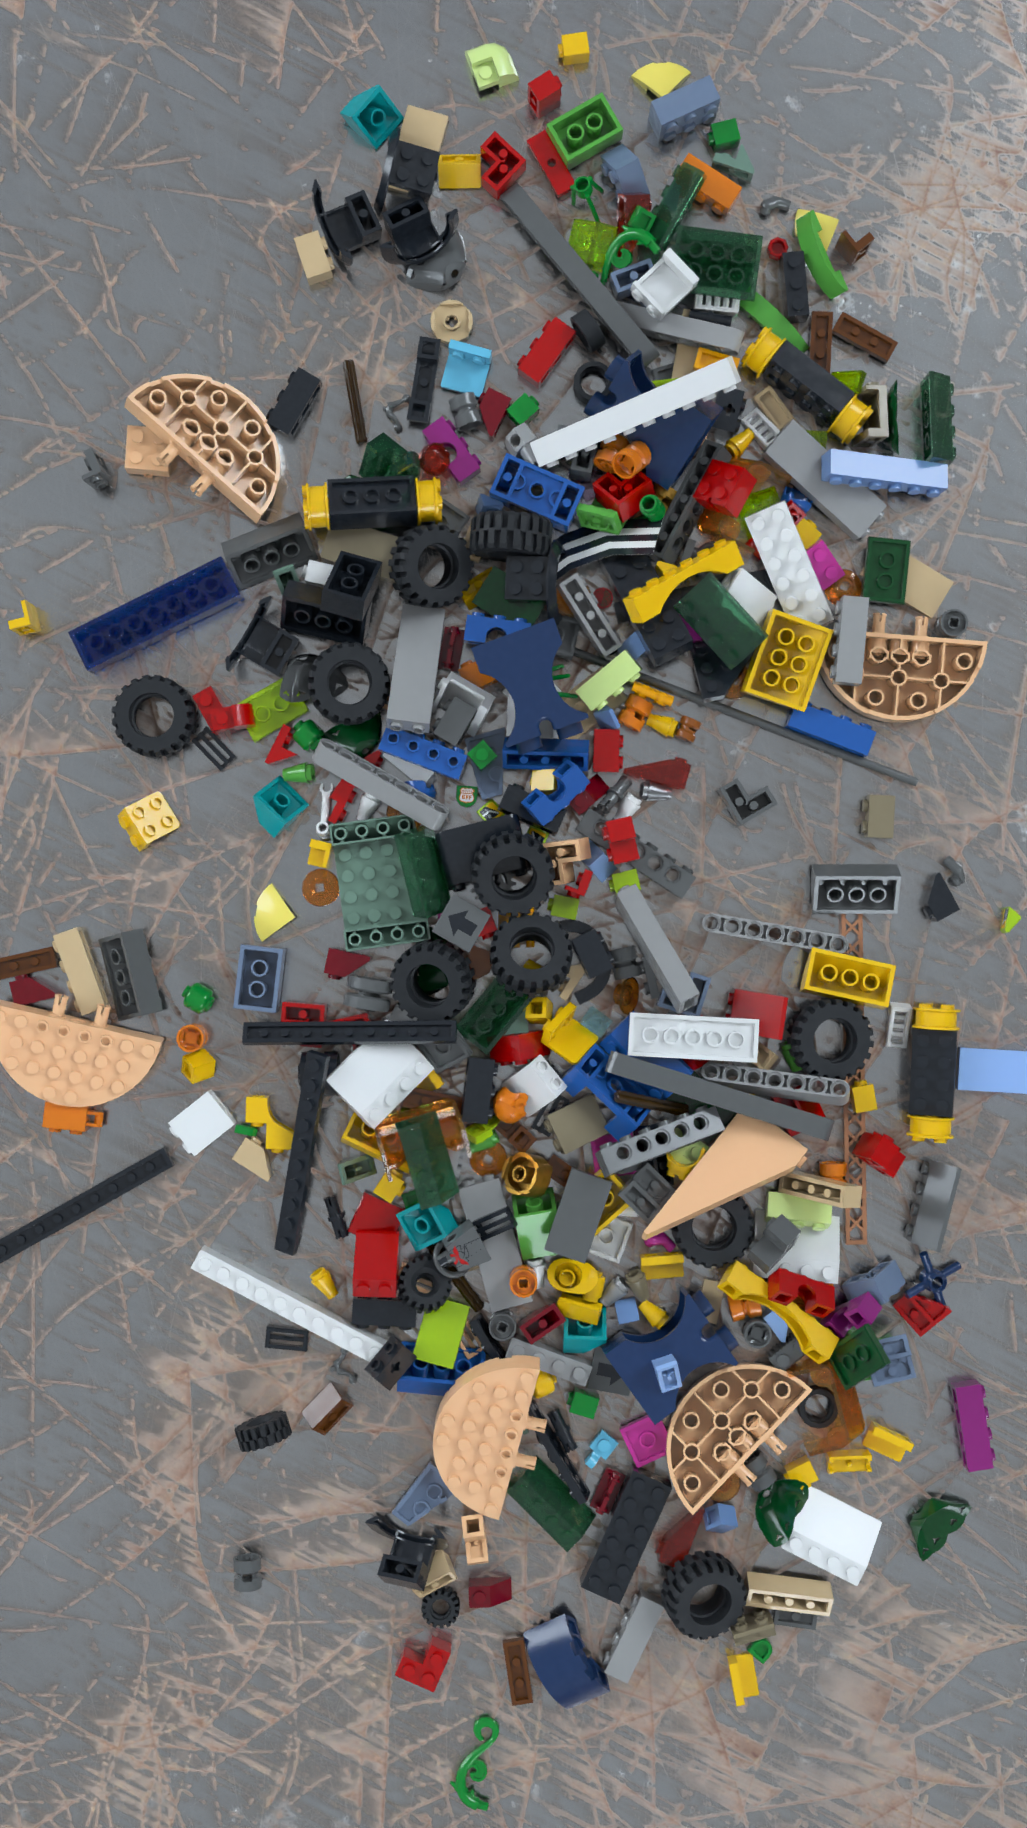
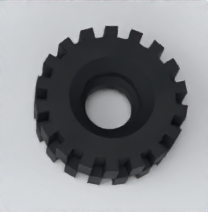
M423 1256L422 1259H419V1257L414 1258L412 1262L409 1261L398 1278L397 1290H399V1299H403L402 1304L404 1306L406 1304L410 1306L409 1310L413 1311L415 1309L419 1314L423 1311H426V1314L431 1313L432 1310L437 1311L440 1306L444 1305L450 1295L452 1278L446 1277L438 1271L433 1257L431 1260L428 1259V1256ZM420 1278H427L432 1282V1290L429 1293L418 1291L416 1282Z
M282 1410L251 1418L234 1429L242 1452L256 1451L272 1446L275 1443L281 1442L282 1439L288 1438L292 1433L286 1411Z

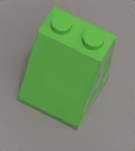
M553 1187L547 1188L545 1194L541 1197L530 1198L512 1194L514 1218L518 1223L516 1229L522 1259L534 1260L539 1257L558 1255L544 1250L557 1212Z

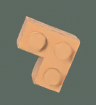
M589 837L542 843L549 852L554 865V885L574 882L573 861L592 858Z

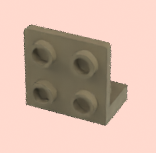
M756 1608L751 1613L742 1614L741 1617L737 1618L738 1622L734 1626H730L736 1647L776 1635L772 1616L769 1609Z

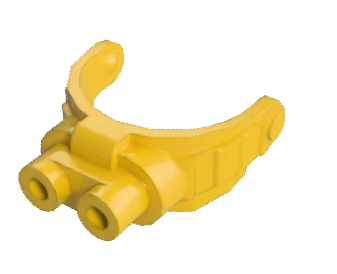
M702 1147L698 1160L691 1164H681L671 1156V1153L666 1154L668 1160L666 1165L668 1167L667 1175L671 1177L678 1175L680 1180H685L694 1166L702 1159L706 1149Z

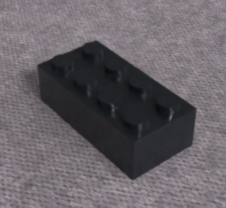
M294 580L288 581L282 595L280 628L341 643L357 642L361 643L362 646L364 645L369 631L372 600L363 620L358 621L320 610L323 587Z

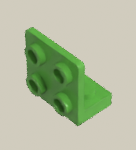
M596 498L591 505L579 503L576 508L582 527L619 535L627 522L626 520L623 523L619 519L617 511L606 509L597 502Z

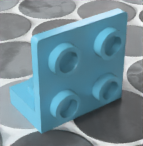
M450 339L448 347L449 356L441 388L459 393L474 392L475 397L479 398L484 390L490 368L492 350Z

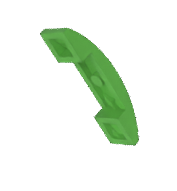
M811 210L796 220L801 251H804V259L813 278L830 299H834L849 289L841 271H834L818 235V232L822 230L814 210Z
M749 288L740 297L739 309L748 318L752 317L762 328L765 326L768 329L772 327V332L782 340L786 338L787 341L803 353L809 349V346L793 325L763 296Z

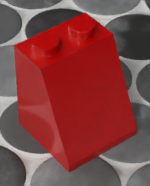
M732 988V992H729L727 996V1005H730L729 1013H725L724 1017L759 1019L760 1037L782 1040L788 997Z
M357 1230L353 1267V1297L396 1298L399 1275V1231Z

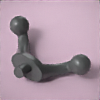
M404 394L402 399L389 402L387 407H383V410L386 411V416L390 417L395 423L394 430L396 432L402 430V425L399 423L393 410L398 405L409 402L411 397L408 394Z
M341 1348L342 1354L333 1361L334 1367L330 1368V1371H336L337 1376L345 1375L349 1377V1383L355 1384L357 1378L339 1367L349 1352Z

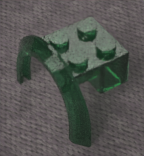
M383 432L367 443L359 475L363 478L414 475L415 484V478L419 479L421 471L420 458L418 453L415 451L408 452Z

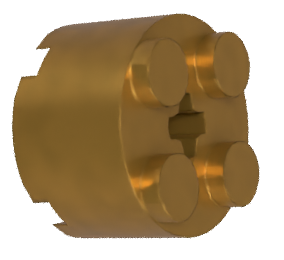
M518 1152L505 1161L502 1168V1179L505 1181L506 1190L511 1194L530 1198L541 1197L545 1194L550 1184L553 1169L541 1156Z

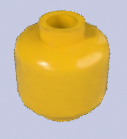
M540 1370L533 1396L539 1399L553 1393L555 1390L554 1383L557 1382L556 1376Z

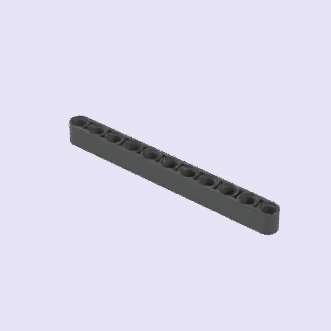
M515 182L502 193L500 199L627 353L631 356L638 349L642 351L644 368L658 358L660 354L656 347L524 189Z
M612 1050L605 1068L606 1072L826 1141H829L835 1121Z

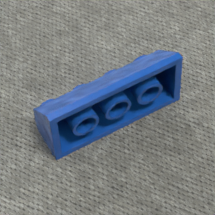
M630 1014L610 1030L599 1043L608 1055H610L611 1050L627 1055ZM631 1056L688 1075L694 1072L681 1058ZM635 1081L651 1097L666 1099L672 1094V1092Z
M402 1341V1344L413 1353L416 1342ZM459 1347L454 1369L415 1359L397 1381V1392L444 1396L462 1374L474 1366L485 1362L486 1354L483 1350L481 1352L476 1351L478 1348L465 1347L466 1350H463ZM466 1351L469 1354L475 1352L478 1354L468 1360L463 1352Z

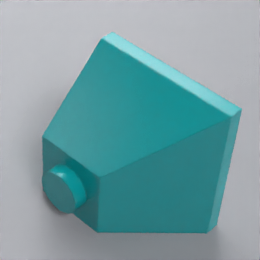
M376 85L353 97L340 112L349 126L376 150L404 119L380 85Z
M280 775L253 796L259 823L273 838L283 832L309 806Z
M430 1198L396 1214L416 1252L443 1240V1238L459 1227L450 1210Z
M603 1305L597 1326L565 1317L566 1321L563 1323V1353H586L607 1342L606 1306Z

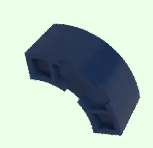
M563 1614L523 1633L530 1660L540 1681L553 1699L561 1706L570 1709L610 1692L607 1674L604 1673V1669L591 1656L587 1657L582 1649L585 1645L575 1618Z

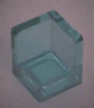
M591 1006L579 1023L602 1038L613 1020Z

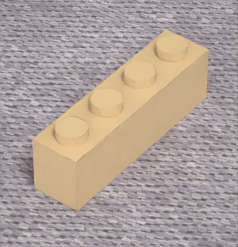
M76 927L54 935L52 945L62 960L59 962L60 967L69 979L67 986L69 991L74 993L76 999L74 1005L77 1012H81V1015L84 1016L96 1012L97 1004H104V1007L106 1005L110 1006L82 927Z
M793 1171L780 1177L778 1192L840 1208H860L862 1186L801 1171Z
M747 1571L744 1581L747 1589L746 1606L830 1616L834 1601L830 1582Z

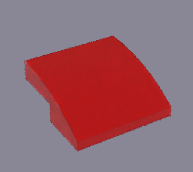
M364 1192L347 1231L356 1235L357 1230L397 1231L400 1222L396 1214L405 1210V1208L389 1203L381 1197Z

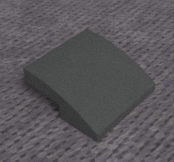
M645 1162L630 1177L618 1195L649 1224L675 1193L676 1189L648 1162Z

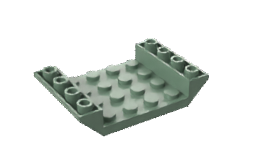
M403 814L330 824L331 845L334 848L345 930H343L346 952L431 939L415 820Z

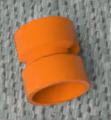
M619 434L615 435L616 440L604 444V441H602L600 444L602 450H598L593 459L594 465L606 473L609 471L611 474H616L612 467L613 456L630 444L625 437Z
M632 441L613 456L612 467L615 473L624 479L632 478L650 464V449L642 441Z
M630 693L624 703L626 708L621 709L617 719L620 724L640 733L645 724L644 718L649 717L654 705Z
M198 1023L182 1027L176 1036L178 1046L186 1052H195L202 1049L209 1039L207 1029Z
M819 1162L821 1176L847 1182L843 1178L847 1173V1162Z
M525 1264L518 1265L510 1273L509 1285L514 1295L526 1298L534 1294L538 1282L536 1272L532 1267Z
M727 1295L728 1307L733 1322L745 1320L746 1316L750 1318L762 1316L759 1303L748 1300H733Z

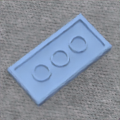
M958 1047L956 1089L1027 1094V1051Z

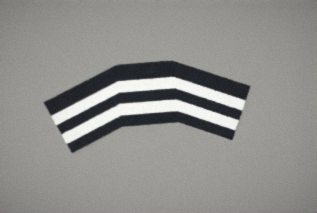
M647 518L628 519L619 535L581 527L561 535L557 540L565 548L566 555L561 554L557 580L574 568L611 555L653 554L663 518L657 522H651Z

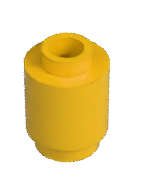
M596 1270L598 1274L597 1285L591 1292L582 1294L583 1300L598 1303L599 1298L602 1297L606 1277L602 1276L603 1272Z

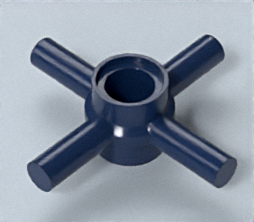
M922 1251L919 1255L924 1269L919 1274L920 1283L906 1290L904 1294L910 1299L927 1289L933 1292L936 1302L946 1305L942 1294L947 1285L946 1277L961 1269V1265L956 1261L939 1271L933 1268L928 1252Z

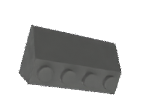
M300 512L221 543L224 557L240 590L274 577L272 572L274 570L291 564L297 568L307 564L309 560L314 561L318 559L307 529L305 530V524Z
M812 864V914H897L901 886V873L898 865Z
M143 929L121 932L98 939L118 1021L163 1011Z
M927 1157L926 1162H923L921 1167L922 1180L918 1182L916 1187L917 1200L916 1203L912 1204L910 1211L912 1215L911 1223L907 1224L905 1230L908 1241L927 1249L941 1252L962 1171L961 1168L952 1163Z

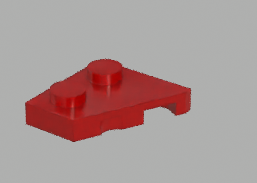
M903 1293L892 1302V1306L920 1337L952 1312L949 1306L919 1294L908 1299Z

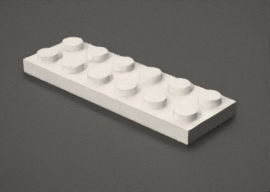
M783 500L745 517L746 524L784 613L818 625L834 620L786 501Z
M630 1012L627 1055L757 1063L759 1019Z

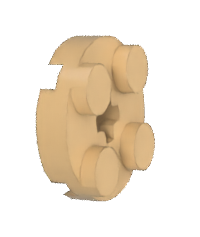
M443 301L431 314V329L436 339H441V342L449 344L450 339L464 342L469 338L473 328V317L470 310L460 301ZM451 317L454 318V321H458L454 327L446 325V322Z

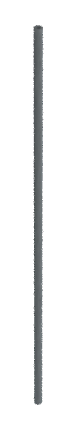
M484 613L485 617L493 618L492 615ZM575 647L573 654L575 657L603 667L611 662ZM639 672L641 676L637 680L910 785L916 786L919 779L720 702L711 701L703 703L702 697L699 694Z

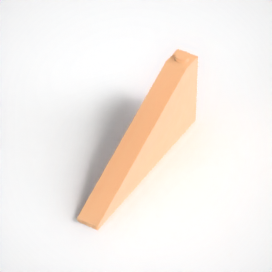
M737 1113L644 1230L641 1238L647 1240L793 1172L796 1167L801 1168L808 1159L805 1157L808 1149L776 1125Z

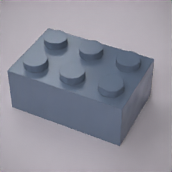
M710 75L651 101L648 121L658 142L663 140L670 141L678 133L683 131L685 133L690 132L696 125L701 123L707 124L715 119L721 98Z
M249 944L240 945L233 1008L270 1013L279 1012L286 949Z

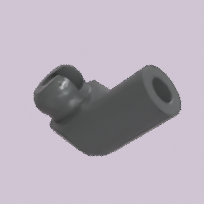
M772 196L762 201L760 213L768 216L774 208L788 212L791 201L778 196Z
M949 855L943 861V864L953 872L954 876L950 879V883L954 887H959L961 883L965 882L963 867Z

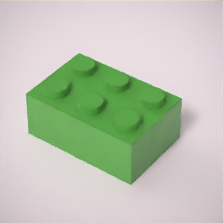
M602 92L546 124V132L568 170L619 142L623 136V128Z

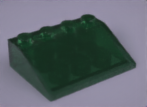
M678 225L674 252L699 278L697 286L690 294L754 302L763 236Z

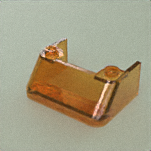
M737 457L732 458L729 462L730 464L746 468L757 479L756 483L758 484L768 479L785 488L792 479V476L762 461ZM704 508L697 522L698 532L712 541L721 539L735 541L741 556L750 559L755 549L736 540L740 533L739 523L728 515Z
M443 1099L388 1115L374 1129L389 1182L393 1181L390 1169L400 1168L405 1162L404 1155L446 1144V1147L453 1151L465 1148L468 1158H473L466 1129L454 1099Z
M811 1358L802 1360L786 1370L789 1378L810 1373L812 1381L817 1386H832L841 1425L831 1428L825 1438L804 1443L810 1457L844 1448L863 1433L865 1422L856 1387L845 1390L829 1359L821 1364L816 1363Z

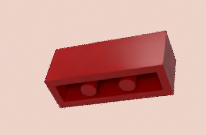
M556 316L552 322L550 320L546 322L542 329L544 333L539 339L536 337L529 347L531 350L528 355H523L517 363V366H519L518 374L536 388L541 386L576 337V331Z

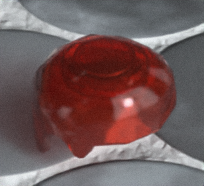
M430 443L424 446L419 453V465L429 476H440L447 471L450 465V452L446 450L443 443Z

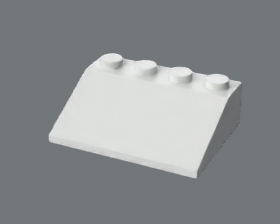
M360 1044L326 1078V1082L366 1125L375 1129L434 1067L412 1044Z
M755 1209L754 1237H752V1242L756 1238L760 1240L764 1236L762 1233L768 1223L764 1222L765 1210ZM832 1216L831 1225L824 1231H816L812 1227L807 1226L798 1228L801 1230V1233L795 1245L767 1274L750 1260V1271L762 1278H768L778 1268H784L816 1281L838 1284L840 1217Z
M811 1486L808 1488V1500L802 1511L795 1517L794 1528L789 1541L780 1547L858 1586L870 1560L882 1521Z

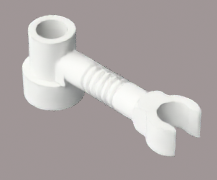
M323 783L320 785L322 809L320 822L316 826V833L323 841L331 840L328 819L330 796L335 789L332 783L331 789L328 792L324 791Z

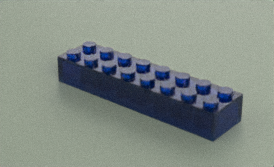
M220 556L68 633L86 670L93 674L244 598L226 561Z

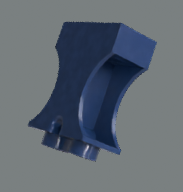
M638 349L627 359L620 355L614 358L604 375L607 380L612 382L608 388L612 393L606 397L601 392L596 391L587 403L583 413L589 417L657 388L645 371L642 351ZM702 398L696 400V406L687 410H683L682 407L675 409L676 414L666 419H663L661 415L655 418L656 423L647 427H643V424L635 426L636 431L625 436L631 441H642L648 446L651 452V461L646 466V476L667 491L681 477L723 410L721 406L711 399L706 402Z
M554 618L471 648L479 672L498 680L505 686L513 699L515 723L505 744L506 747L516 745L519 755L543 747L540 738L542 734L539 729L541 721L549 720L553 730H556L559 740H563L584 732L581 721L589 718L586 712L576 710L564 702L554 686L552 677L553 661L556 652L563 643Z
M683 1286L680 1287L677 1308L671 1319L659 1330L642 1335L620 1331L605 1344L601 1345L605 1356L654 1425L676 1410V1397L679 1388L662 1393L651 1360L672 1354L678 1364L681 1382L694 1369L708 1363L721 1362L734 1366L739 1364L731 1354V1351L737 1348L739 1343L725 1324L717 1330L710 1326L702 1331V1328L709 1323L706 1317L715 1310L701 1290L690 1296Z

